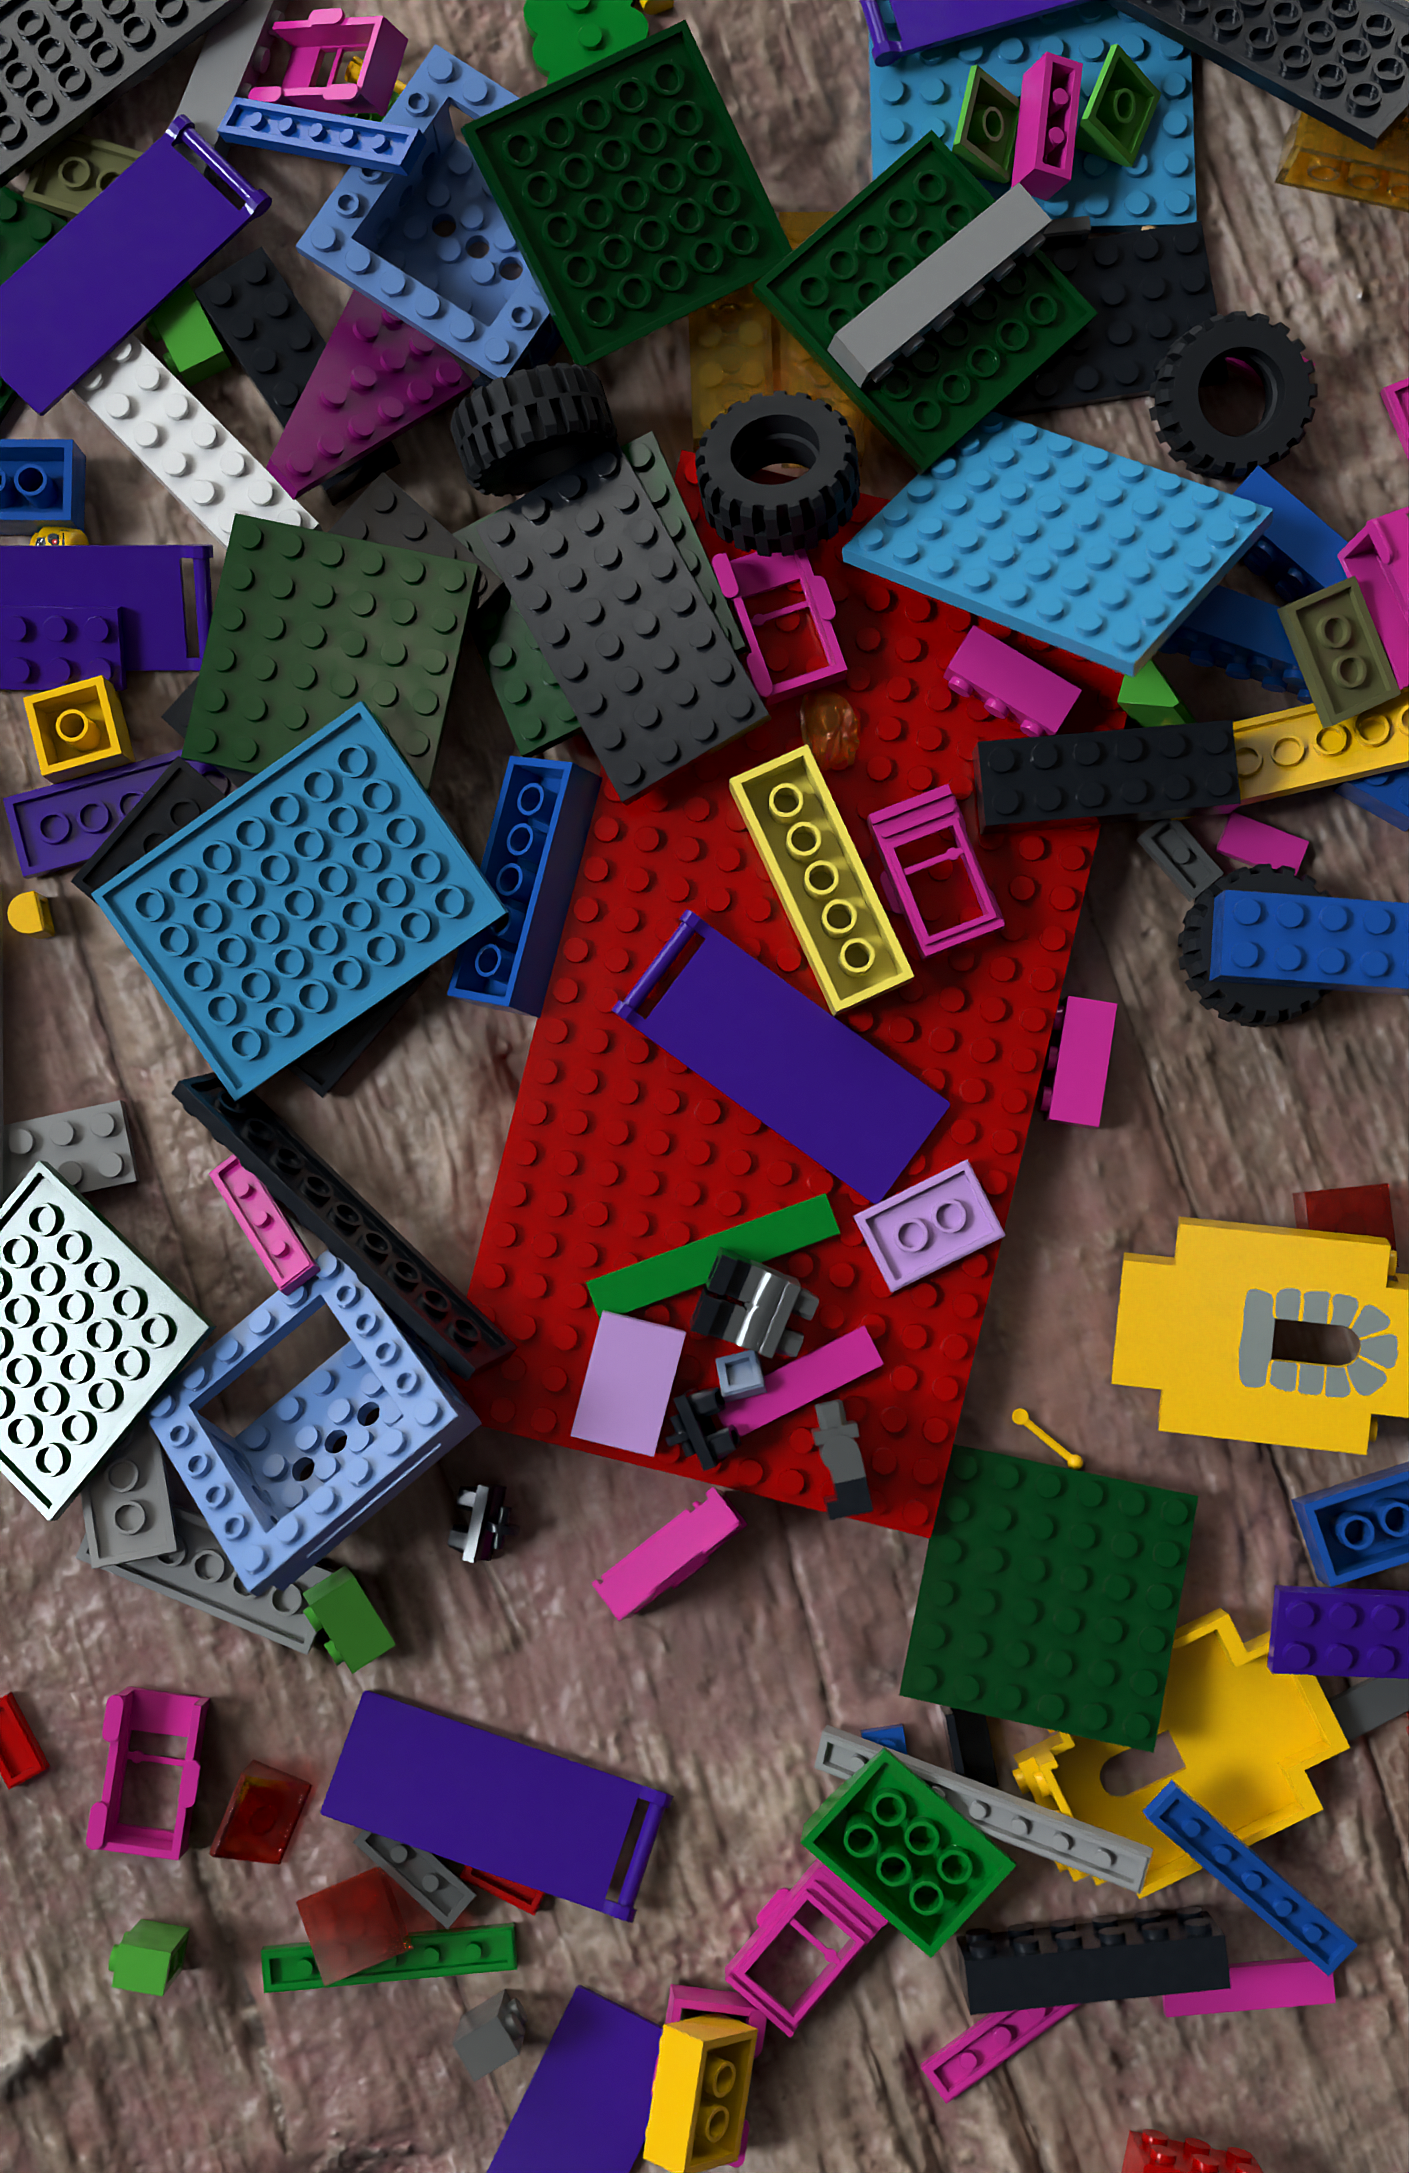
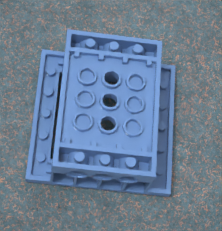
M435 44L382 120L383 123L420 129L427 139L409 176L351 165L296 244V249L299 254L495 380L499 377L505 378L513 375V372L517 370L523 359H525L528 367L531 369L538 365L548 364L564 340L469 147L455 138L448 108L450 105H453L471 118L478 119L519 99V97ZM441 221H451L456 225L453 234L447 237L438 236L435 234L434 229ZM483 242L489 246L486 256L476 259L467 254L468 248L473 243ZM514 263L519 265L523 269L521 276L515 280L503 278L500 273L507 264Z
M328 1249L315 1259L320 1268L317 1274L288 1296L280 1292V1290L273 1294L180 1372L144 1414L247 1591L257 1598L271 1586L276 1587L282 1592L482 1424L430 1348L419 1340L416 1332L401 1317L394 1315L387 1308L386 1303L371 1288L363 1285L358 1280L356 1273L341 1259L332 1255ZM326 1303L351 1338L346 1345L235 1438L198 1413L199 1409ZM380 1408L379 1417L376 1422L366 1426L365 1420L369 1412ZM347 1435L345 1447L340 1452L333 1454L334 1443L340 1437ZM314 1463L312 1475L307 1480L300 1481V1475L304 1467Z

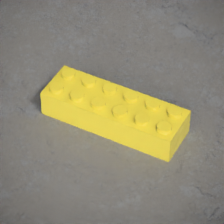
M808 744L731 778L729 784L730 792L833 1017L910 983L915 976Z

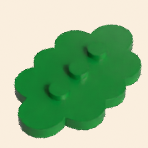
M526 0L523 14L525 27L529 34L535 38L532 47L534 65L542 75L548 78L547 85L649 37L648 21L644 14L633 8L634 0Z

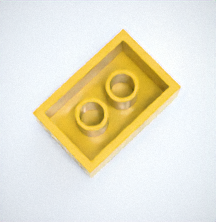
M718 2012L663 2025V2032L659 2041L660 2051L656 2077L652 2086L653 2096L649 2122L645 2131L644 2159L672 2173H699L738 2161L757 2040V2028Z

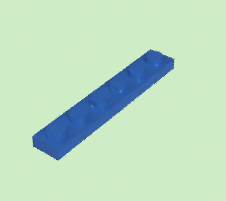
M234 97L217 129L219 135L226 142L409 176L427 142L426 137L417 128L241 97Z
M1173 1780L1143 1810L1149 1821L1328 1976L1358 1946L1347 1932Z

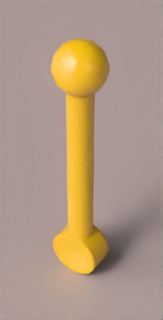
M1018 1408L1012 1412L1011 1418L1015 1424L1027 1427L1063 1457L1070 1469L1080 1470L1083 1467L1084 1461L1082 1457L1077 1454L1072 1455L1032 1422L1026 1410Z

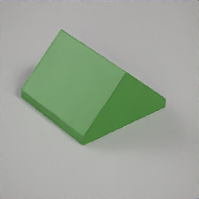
M1118 44L1111 45L1082 116L1074 147L1119 165L1131 167L1150 124L1161 92Z
M978 65L971 66L952 153L974 177L999 183L1010 182L1014 165L1020 100Z
M1152 657L1134 677L1124 675L1117 703L1139 728L1198 723Z

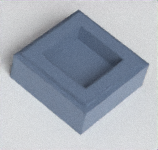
M747 1350L715 1359L722 1397L726 1403L767 1392L759 1352Z

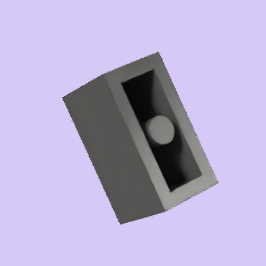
M505 1989L461 2016L452 2044L474 2082L520 2055L526 2030L525 2023L528 2022V2018L520 2001L517 1998L511 2000Z

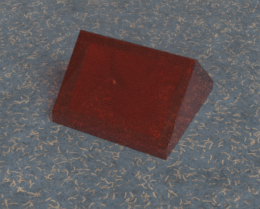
M253 1759L240 1775L209 1854L215 1858L280 1865L313 1785L303 1779Z

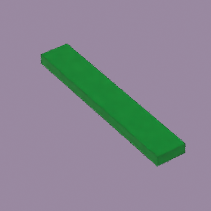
M826 1193L592 1279L587 1281L586 1284L599 1319L603 1310L624 1314L706 1283L720 1246L761 1263L839 1234L840 1231Z
M515 1922L263 1946L261 1949L264 1993L517 1970L518 1955Z

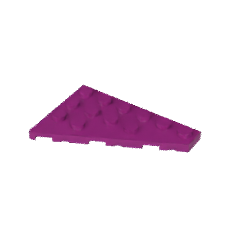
M354 289L269 459L266 469L288 495L295 500L469 394L473 388V380L444 347Z

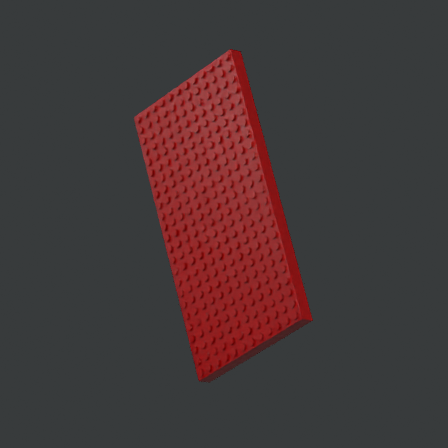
M681 450L674 479L711 564L713 557L720 553H726L729 561L757 552V550L751 549L748 553L736 548L734 540L731 543L724 541L717 535L716 529L710 526L706 519L700 496L695 464L696 453ZM764 469L756 471L748 478L752 482L764 485L783 484L797 479V477ZM860 493L858 505L852 510L853 515L844 527L838 525L839 532L827 542L824 539L818 541L819 546L806 552L814 576L819 575L826 580L836 608L835 617L830 621L847 667L845 680L766 706L764 697H761L772 717L770 721L628 806L622 803L605 769L601 765L599 776L602 777L600 790L540 1018H537L466 1297L518 1348L508 1360L467 1382L449 1368L447 1374L482 1422L479 1426L826 1512L823 1497L834 1495L829 1468L825 1466L819 1455V1445L816 1446L814 1443L811 1429L819 1427L815 1404L840 1399L843 1403L846 1421L853 1420L857 1424L859 1436L852 1439L857 1443L860 1450L873 1507L871 1512L846 1518L931 1539L1002 1238L894 1292H890L853 1218L854 1215L876 1204L871 1203L611 1011L618 1000L624 1001L682 923L679 918L688 909L833 1016L729 789L731 778L808 744L915 976L910 983L835 1016V1018L950 1103L947 1111L880 1202L968 1159L1003 1230L1005 1229L1101 824L980 835L972 752L977 742L1027 738L1029 736L1020 730L1021 724L1011 718L1001 719L989 713L984 708L985 703L973 695L964 697L953 691L948 686L949 681L943 678L970 629L975 625L1082 690L1055 734L1062 735L1124 729L1127 713L1117 703L1125 674L843 562L842 548L891 501ZM800 581L744 599L743 603L750 620L756 614L765 615L806 601ZM726 598L727 601H728V603H729V605H730V608H731V610H732V612H733V615H734V617H735V619H736V616H735L733 607H732V605H731L730 599ZM809 607L766 621L761 627L752 626L773 685L829 666ZM747 651L739 655L738 658L754 685L747 665V656L749 655ZM948 784L966 823V833L988 888L993 891L1004 918L1005 927L1000 932L921 961L903 914H896L891 910L881 885L880 875L885 871V868L866 821L871 813ZM947 828L894 850L903 870L942 855L951 847L957 849L952 833ZM960 855L954 861L948 859L905 876L929 936L984 916ZM694 933L636 1011L640 1016L647 1019L705 941V938ZM826 1193L840 1233L760 1263L785 1275L797 1278L802 1288L807 1289L819 1298V1304L811 1321L790 1313L786 1323V1327L804 1334L803 1343L797 1357L774 1352L773 1357L769 1358L759 1352L763 1375L863 1325L871 1337L884 1363L883 1365L741 1436L742 1445L728 1454L727 1458L716 1467L704 1471L697 1454L686 1457L681 1443L668 1446L665 1440L667 1436L675 1433L670 1417L679 1414L674 1398L698 1386L699 1391L718 1387L721 1391L715 1359L748 1350L709 1334L705 1336L691 1331L690 1319L703 1287H707L706 1283L621 1314L686 1331L654 1457L571 1436L600 1322L586 1284L587 1281ZM717 1413L710 1416L716 1431L724 1428Z

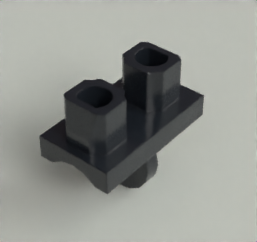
M698 1386L674 1398L679 1414L670 1417L675 1433L667 1436L665 1440L668 1446L681 1443L686 1457L697 1454L704 1471L716 1467L727 1458L728 1454L742 1445L741 1438L733 1424L716 1431L710 1417L726 1409L725 1401L718 1387L699 1391Z
M482 1484L478 1486H461L459 1488L456 1502L457 1508L472 1512L469 1526L462 1524L453 1525L447 1545L463 1553L462 1560L471 1563H477V1560L491 1561L494 1548L503 1550L506 1535H519L520 1526L509 1523L512 1508L503 1506L506 1486Z

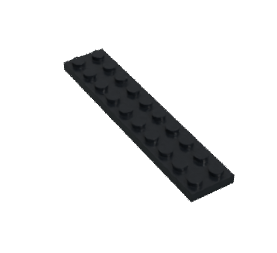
M215 1072L178 1081L171 1094L183 1104L184 1110L191 1116L196 1117L211 1132L212 1137L218 1143L226 1146L240 1160L242 1167L253 1173L268 1187L270 1194L275 1199L283 1202L297 1216L298 1221L305 1228L312 1230L327 1245V1249L332 1255L341 1259L353 1270L358 1280L363 1285L371 1288L386 1303L387 1308L394 1315L401 1317L416 1332L421 1342L430 1346L439 1354L453 1373L461 1376L467 1382L512 1356L518 1347L253 1091L234 1101Z

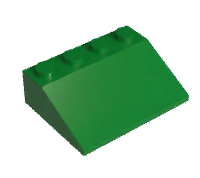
M886 1747L878 1752L822 1803L804 1823L800 1841L806 1849L930 1958L935 1955L1016 1867V1861Z

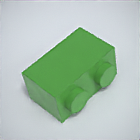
M188 281L145 320L155 342L163 339L169 350L162 354L171 373L175 377L181 374L188 387L232 366Z
M346 1565L302 1593L310 1605L303 1612L316 1632L324 1628L331 1640L325 1643L324 1646L337 1666L345 1662L353 1674L396 1645L356 1578Z
M140 1919L130 1932H125L120 1944H115L112 1949L108 1970L114 1972L111 1987L163 1997L183 1969L190 1928Z

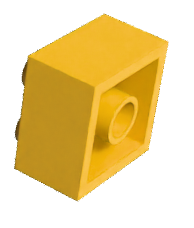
M103 675L23 698L41 774L53 784L136 762L119 693L115 691L113 684Z

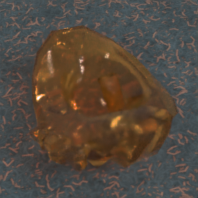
M824 689L810 690L803 696L800 709V726L804 746L808 744L820 772L833 768L835 764L842 762L844 759H847L849 765H853L855 751L860 744L858 738L861 732L860 721L844 697Z

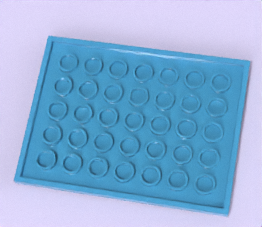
M877 0L889 41H901L889 0ZM1092 0L899 58L893 64L885 67H878L874 63L871 53L874 45L868 29L872 181L931 129L952 151L970 68L974 65L982 68L1020 100L1023 74L1046 52L1083 63L1076 126L1077 134L1082 116L1111 45L1118 44L1161 92L1160 99L1133 166L1125 167L1074 147L1071 180L1048 200L1034 196L1032 198L1051 220L1089 216L1090 233L1141 231V228L1144 226H1157L1160 228L1197 222L1191 50L1106 4L1102 0ZM1013 169L1010 182L999 183L981 178L976 179L997 201L1011 189Z
M992 411L948 452L934 462L922 475L918 474L842 548L843 562L1134 677L1272 524L1273 509Z
M364 701L358 702L91 893L234 1101L253 1091L508 913L500 898Z

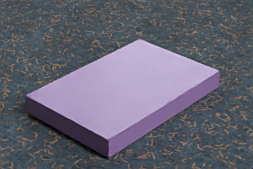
M968 1159L853 1216L890 1292H894L1006 1236Z
M603 1310L571 1436L654 1457L686 1331Z

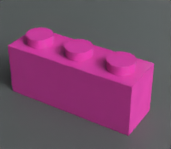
M1046 52L1023 74L1011 188L1020 182L1031 196L1048 200L1071 180L1083 63Z
M975 625L970 629L943 678L949 681L948 686L953 691L964 697L973 695L985 703L984 708L989 713L1001 719L1011 718L1021 724L1020 730L1029 737L1055 735L1082 691Z
M1067 996L1062 1000V1004L1058 1005L1052 1028L1057 1030L1055 1046L1049 1045L1045 1061V1070L1051 1071L1049 1087H1042L1039 1100V1111H1045V1122L1088 1129L1099 1127L1117 1003Z

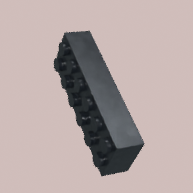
M261 246L193 291L203 310L284 431L327 344ZM391 441L321 483L319 486L331 504L335 506L375 480L381 472L386 473L401 462Z
M1232 720L977 742L972 752L980 835L1231 813L1241 804Z
M1194 1906L1179 1908L1176 1910L1177 1914L1160 1915L1157 1911H1141L1135 1913L1134 1918L1118 1920L1113 1915H1101L1092 1918V1923L1075 1924V1921L1069 1919L1052 1921L1050 1927L1033 1928L1030 1924H1014L1008 1927V1931L991 1933V1930L987 1928H974L967 1930L965 1936H956L961 1989L970 2015L1230 1989L1231 1983L1225 1934L1208 1911H1202V1908Z

